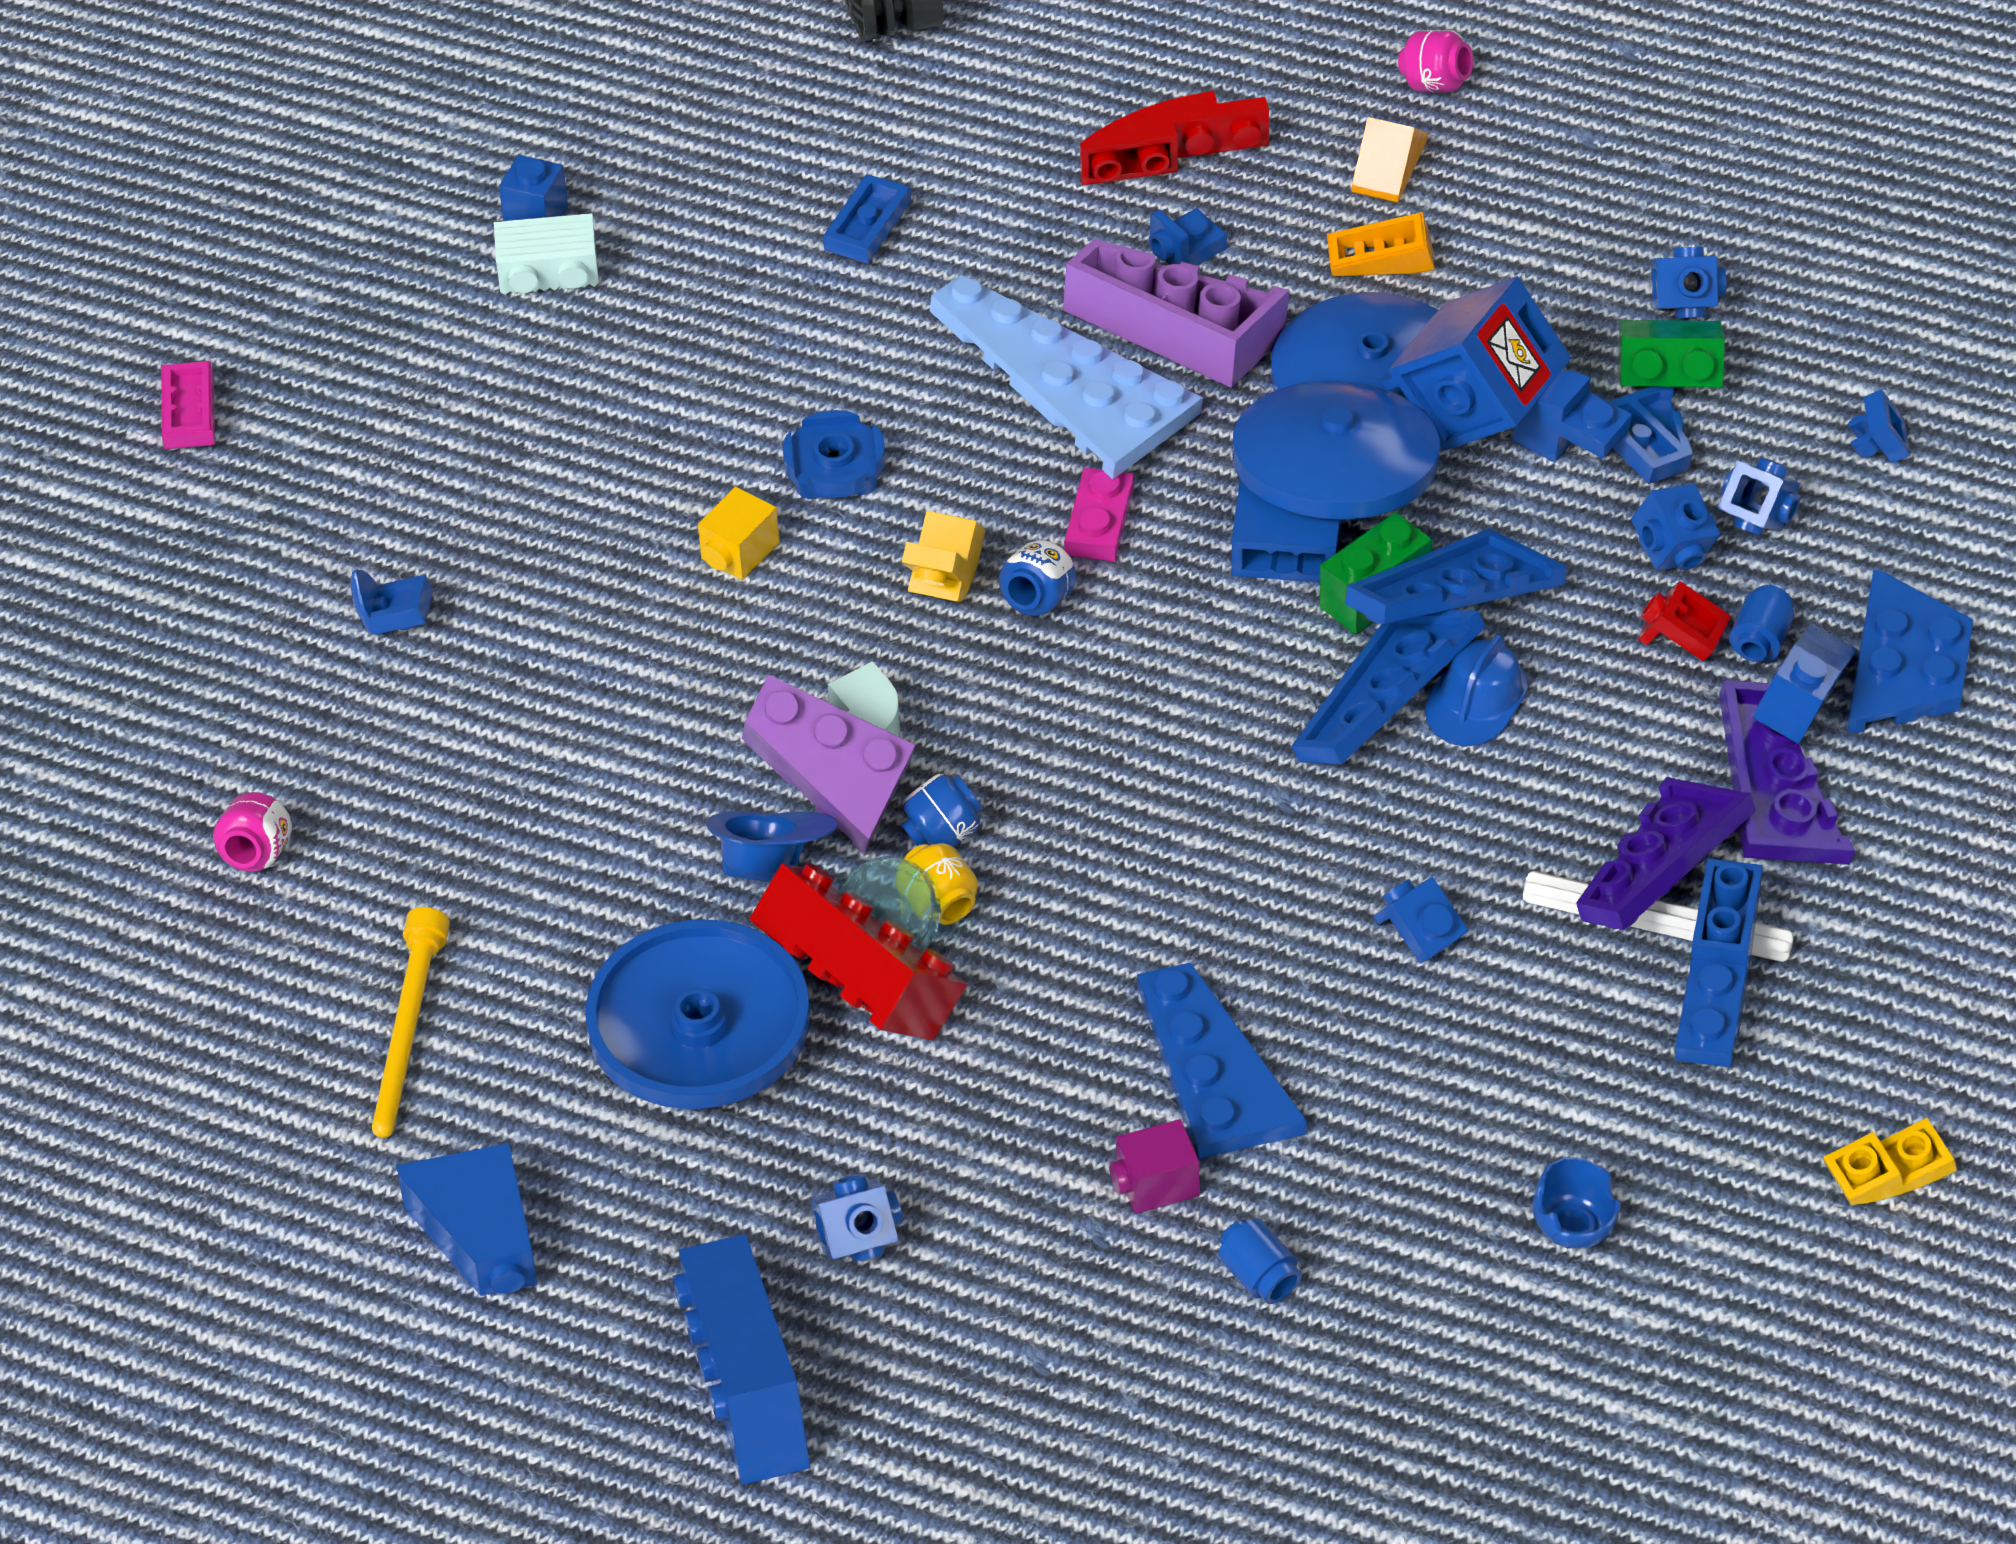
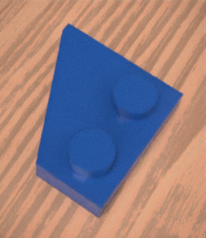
M1651 386L1608 401L1632 414L1630 429L1616 443L1613 449L1648 484L1689 470L1693 452L1689 439L1682 432L1684 423L1681 413L1674 411L1672 405L1673 387Z

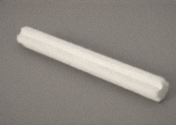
M1532 871L1528 874L1524 884L1523 900L1530 904L1579 915L1576 902L1589 883ZM1657 900L1629 927L1693 941L1698 909ZM1756 922L1752 955L1779 962L1787 961L1793 945V932L1788 929Z

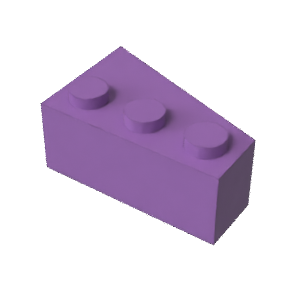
M771 675L767 676L745 720L741 738L788 784H793L815 805V809L819 813L828 814L835 818L838 828L852 840V844L863 855H865L903 778L915 748V744Z

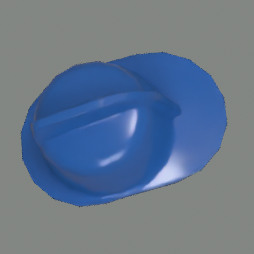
M1496 634L1492 641H1471L1451 660L1449 666L1430 693L1425 706L1426 721L1433 733L1445 742L1467 747L1482 745L1495 739L1506 728L1519 705L1524 700L1529 688L1527 674L1520 667L1515 654L1505 646V638L1502 635Z
M728 811L712 815L706 821L707 830L721 840L722 868L725 874L732 877L759 881L772 880L782 863L797 866L805 842L823 838L833 833L838 827L835 818L828 814L817 812L765 814L748 811Z

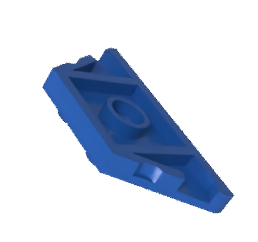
M1873 569L1847 732H1864L1866 722L1890 717L1893 718L1895 725L1916 721L1924 715L1940 716L1959 712L1973 619L1881 570Z

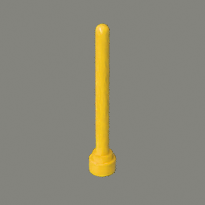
M414 908L408 912L403 938L407 942L406 946L410 950V955L372 1122V1131L379 1138H387L394 1131L431 957L444 947L448 936L450 920L443 912L434 908Z

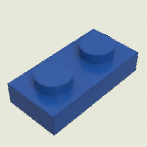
M866 174L823 235L824 250L868 264L910 204L911 188Z

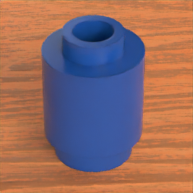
M1762 585L1745 597L1729 634L1730 644L1737 654L1748 661L1759 663L1772 661L1779 655L1794 619L1793 601L1790 595L1777 586Z
M1256 1218L1249 1221L1240 1219L1223 1232L1220 1238L1222 1245L1218 1251V1258L1254 1298H1263L1267 1304H1275L1287 1297L1297 1287L1302 1278V1272L1296 1267L1297 1258L1261 1219Z

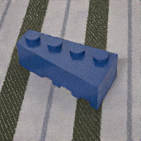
M746 1234L679 1249L682 1273L672 1275L676 1298L680 1309L690 1307L689 1311L684 1312L688 1335L692 1346L701 1345V1348L696 1349L701 1375L704 1383L712 1382V1385L708 1386L713 1412L716 1421L723 1420L741 1486L810 1469L797 1380Z

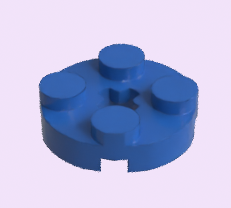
M829 410L812 414L802 420V428L795 431L792 437L790 430L784 439L783 461L786 475L796 485L797 493L801 497L810 500L820 497L840 498L854 494H869L876 489L878 477L885 467L883 435L880 429L873 423L871 429L868 425L860 423L858 414L849 411ZM839 450L840 457L829 458V451Z

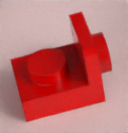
M1679 581L1665 596L1657 592L1648 602L1640 616L1641 619L1646 621V624L1638 640L1648 645L1661 632L1698 659L1704 661L1715 650L1731 615Z

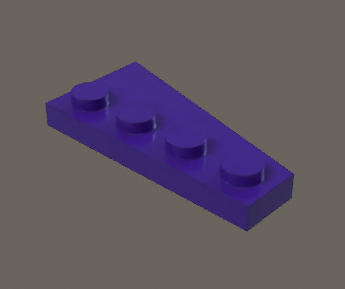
M1724 680L1719 692L1733 790L1751 793L1756 811L1739 826L1743 857L1850 865L1855 849L1849 837H1842L1836 824L1838 818L1837 811L1831 799H1824L1816 782L1819 773L1811 757L1806 758L1796 742L1752 718L1770 683Z
M1666 777L1659 786L1661 797L1658 802H1648L1639 814L1641 825L1635 833H1626L1618 843V858L1615 861L1603 864L1576 902L1581 921L1619 930H1625L1634 924L1641 914L1660 897L1667 894L1672 886L1692 868L1699 865L1713 849L1727 837L1731 836L1744 821L1756 812L1751 793Z

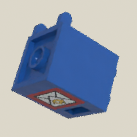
M1516 276L1444 303L1388 369L1389 372L1380 378L1379 383L1384 391L1399 386L1408 401L1417 405L1429 416L1437 429L1440 448L1442 451H1446L1516 427L1572 357L1519 277Z

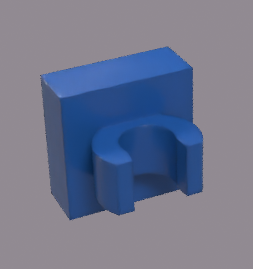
M1881 389L1864 396L1866 414L1858 415L1848 422L1849 428L1857 437V439L1851 441V444L1861 458L1870 457L1881 449L1891 463L1910 456L1904 418L1885 392Z

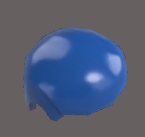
M1562 1157L1546 1165L1535 1186L1532 1201L1533 1216L1546 1238H1550L1554 1244L1567 1249L1593 1247L1611 1236L1618 1219L1621 1201L1615 1200L1610 1186L1611 1175L1605 1168L1585 1158Z

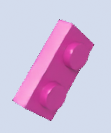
M1083 468L1064 540V549L1069 556L1116 562L1134 491V473L1122 472L1112 479L1102 469Z

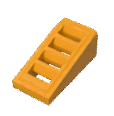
M1423 212L1327 234L1330 268L1333 276L1410 274L1435 270L1431 236ZM1366 247H1374V251L1366 253ZM1345 248H1354L1355 255L1346 257Z

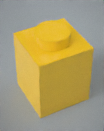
M736 486L698 523L701 559L706 561L712 568L725 571L741 580L780 543L777 507Z

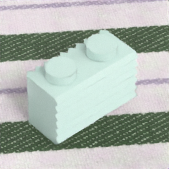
M592 213L494 222L496 265L501 293L506 295L510 291L514 294L517 292H536L539 288L546 291L549 287L553 290H556L558 287L564 290L566 288L575 289L581 286L585 288L588 284L595 287L599 283Z

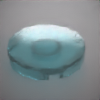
M890 856L867 860L851 872L840 889L843 895L846 891H850L874 906L871 915L882 923L887 919L910 931L914 935L911 944L922 952L929 946L937 933L941 915L940 899L935 896V890L932 886L935 884L930 875L914 862Z

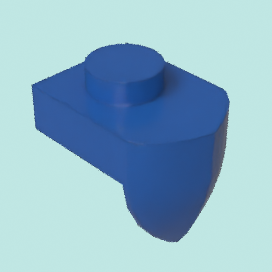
M356 569L352 572L351 576L353 604L369 633L376 635L398 629L408 630L426 623L433 594V588L426 575L377 585L373 577L364 570Z

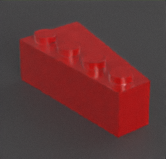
M808 862L803 868L782 863L749 920L770 938L779 943L789 954L804 960L810 956L812 960L807 969L819 979L843 988L839 996L852 1007L858 1009L862 1007L872 1013L869 1021L880 1030L934 1041L968 985L951 972L955 965L949 959L931 949L926 948L922 952L911 944L914 935L901 925L887 919L884 923L871 915L874 906L864 898L850 891H846L843 895L831 886L835 878L820 867Z

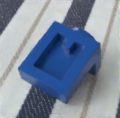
M1197 208L1174 221L1161 210L1150 214L1149 245L1154 255L1161 261H1166L1170 265L1185 262L1197 266L1227 249V234Z

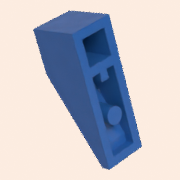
M1811 623L1794 644L1776 672L1752 718L1799 744L1857 649Z

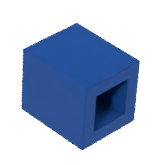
M518 154L499 185L503 221L564 216L568 209L563 165Z

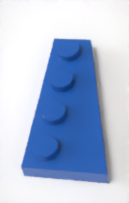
M1488 528L1347 585L1345 605L1365 614L1370 621L1387 624L1565 585L1567 566Z
M1446 610L1381 624L1291 747L1298 761L1304 763L1343 764L1486 627L1479 611Z
M1191 962L1137 974V989L1198 1159L1307 1134V1120Z

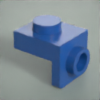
M1433 877L1428 878L1416 887L1410 879H1407L1382 896L1388 906L1373 915L1378 925L1387 919L1391 920L1420 964L1469 932Z

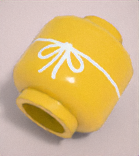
M945 843L923 844L913 848L905 856L903 866L898 873L897 887L922 921L930 924L940 923L949 925L961 920L972 910L975 905L978 880L953 846Z

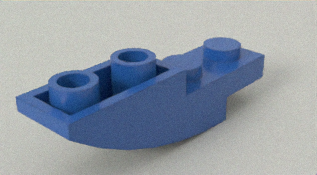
M1707 858L1692 941L1691 964L1675 1046V1061L1732 1067L1736 1038L1740 1032L1747 989L1763 865Z

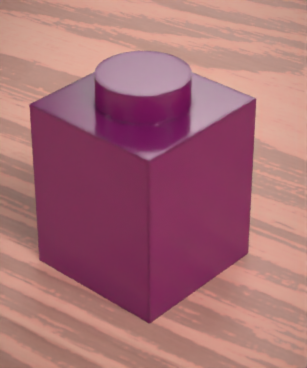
M1181 1119L1116 1137V1160L1109 1162L1110 1176L1116 1193L1118 1195L1126 1193L1134 1214L1200 1196L1199 1160Z

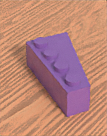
M1093 239L1066 263L1063 311L1232 388L1274 348L1277 338L1286 327L1290 290L1272 286L1269 293L1248 287L1249 279L1229 274L1226 281L1199 275L1200 266L1185 262L1167 266L1155 263L1154 254Z

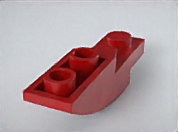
M1213 90L1163 101L1119 118L1099 129L1080 143V179L1082 186L1178 172V158L1268 146L1269 107L1266 97L1217 103Z

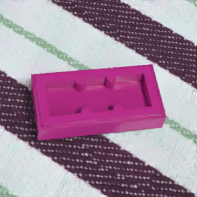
M203 361L161 365L162 440L164 449L215 445L214 372L212 362Z

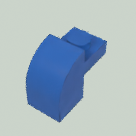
M1560 371L1520 423L1513 427L1512 440L1554 463L1572 443L1603 459L1630 429L1632 414L1589 392L1591 377L1575 371Z

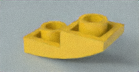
M1928 1118L1882 1141H1879L1876 1134L1872 1132L1823 1157L1825 1165L1850 1205L1865 1204L1901 1195L1957 1171L1954 1158Z

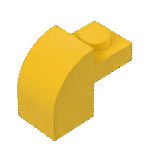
M926 511L919 544L906 542L902 563L912 570L908 592L955 602L963 601L977 570L986 529L975 520Z

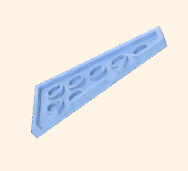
M960 275L931 295L930 312L961 341L975 343L984 352L983 361L993 370L1002 368L1010 376L1009 385L1054 426L1066 427L1076 436L1075 445L1085 455L1092 452L1103 461L1102 470L1112 479L1201 414L1203 397L1183 388L1179 383L1170 381L1142 367L1135 361L1116 354L1101 346L1098 342L1087 339L1061 326L1057 321L1048 319L1022 306L1019 302L1002 296L974 279Z

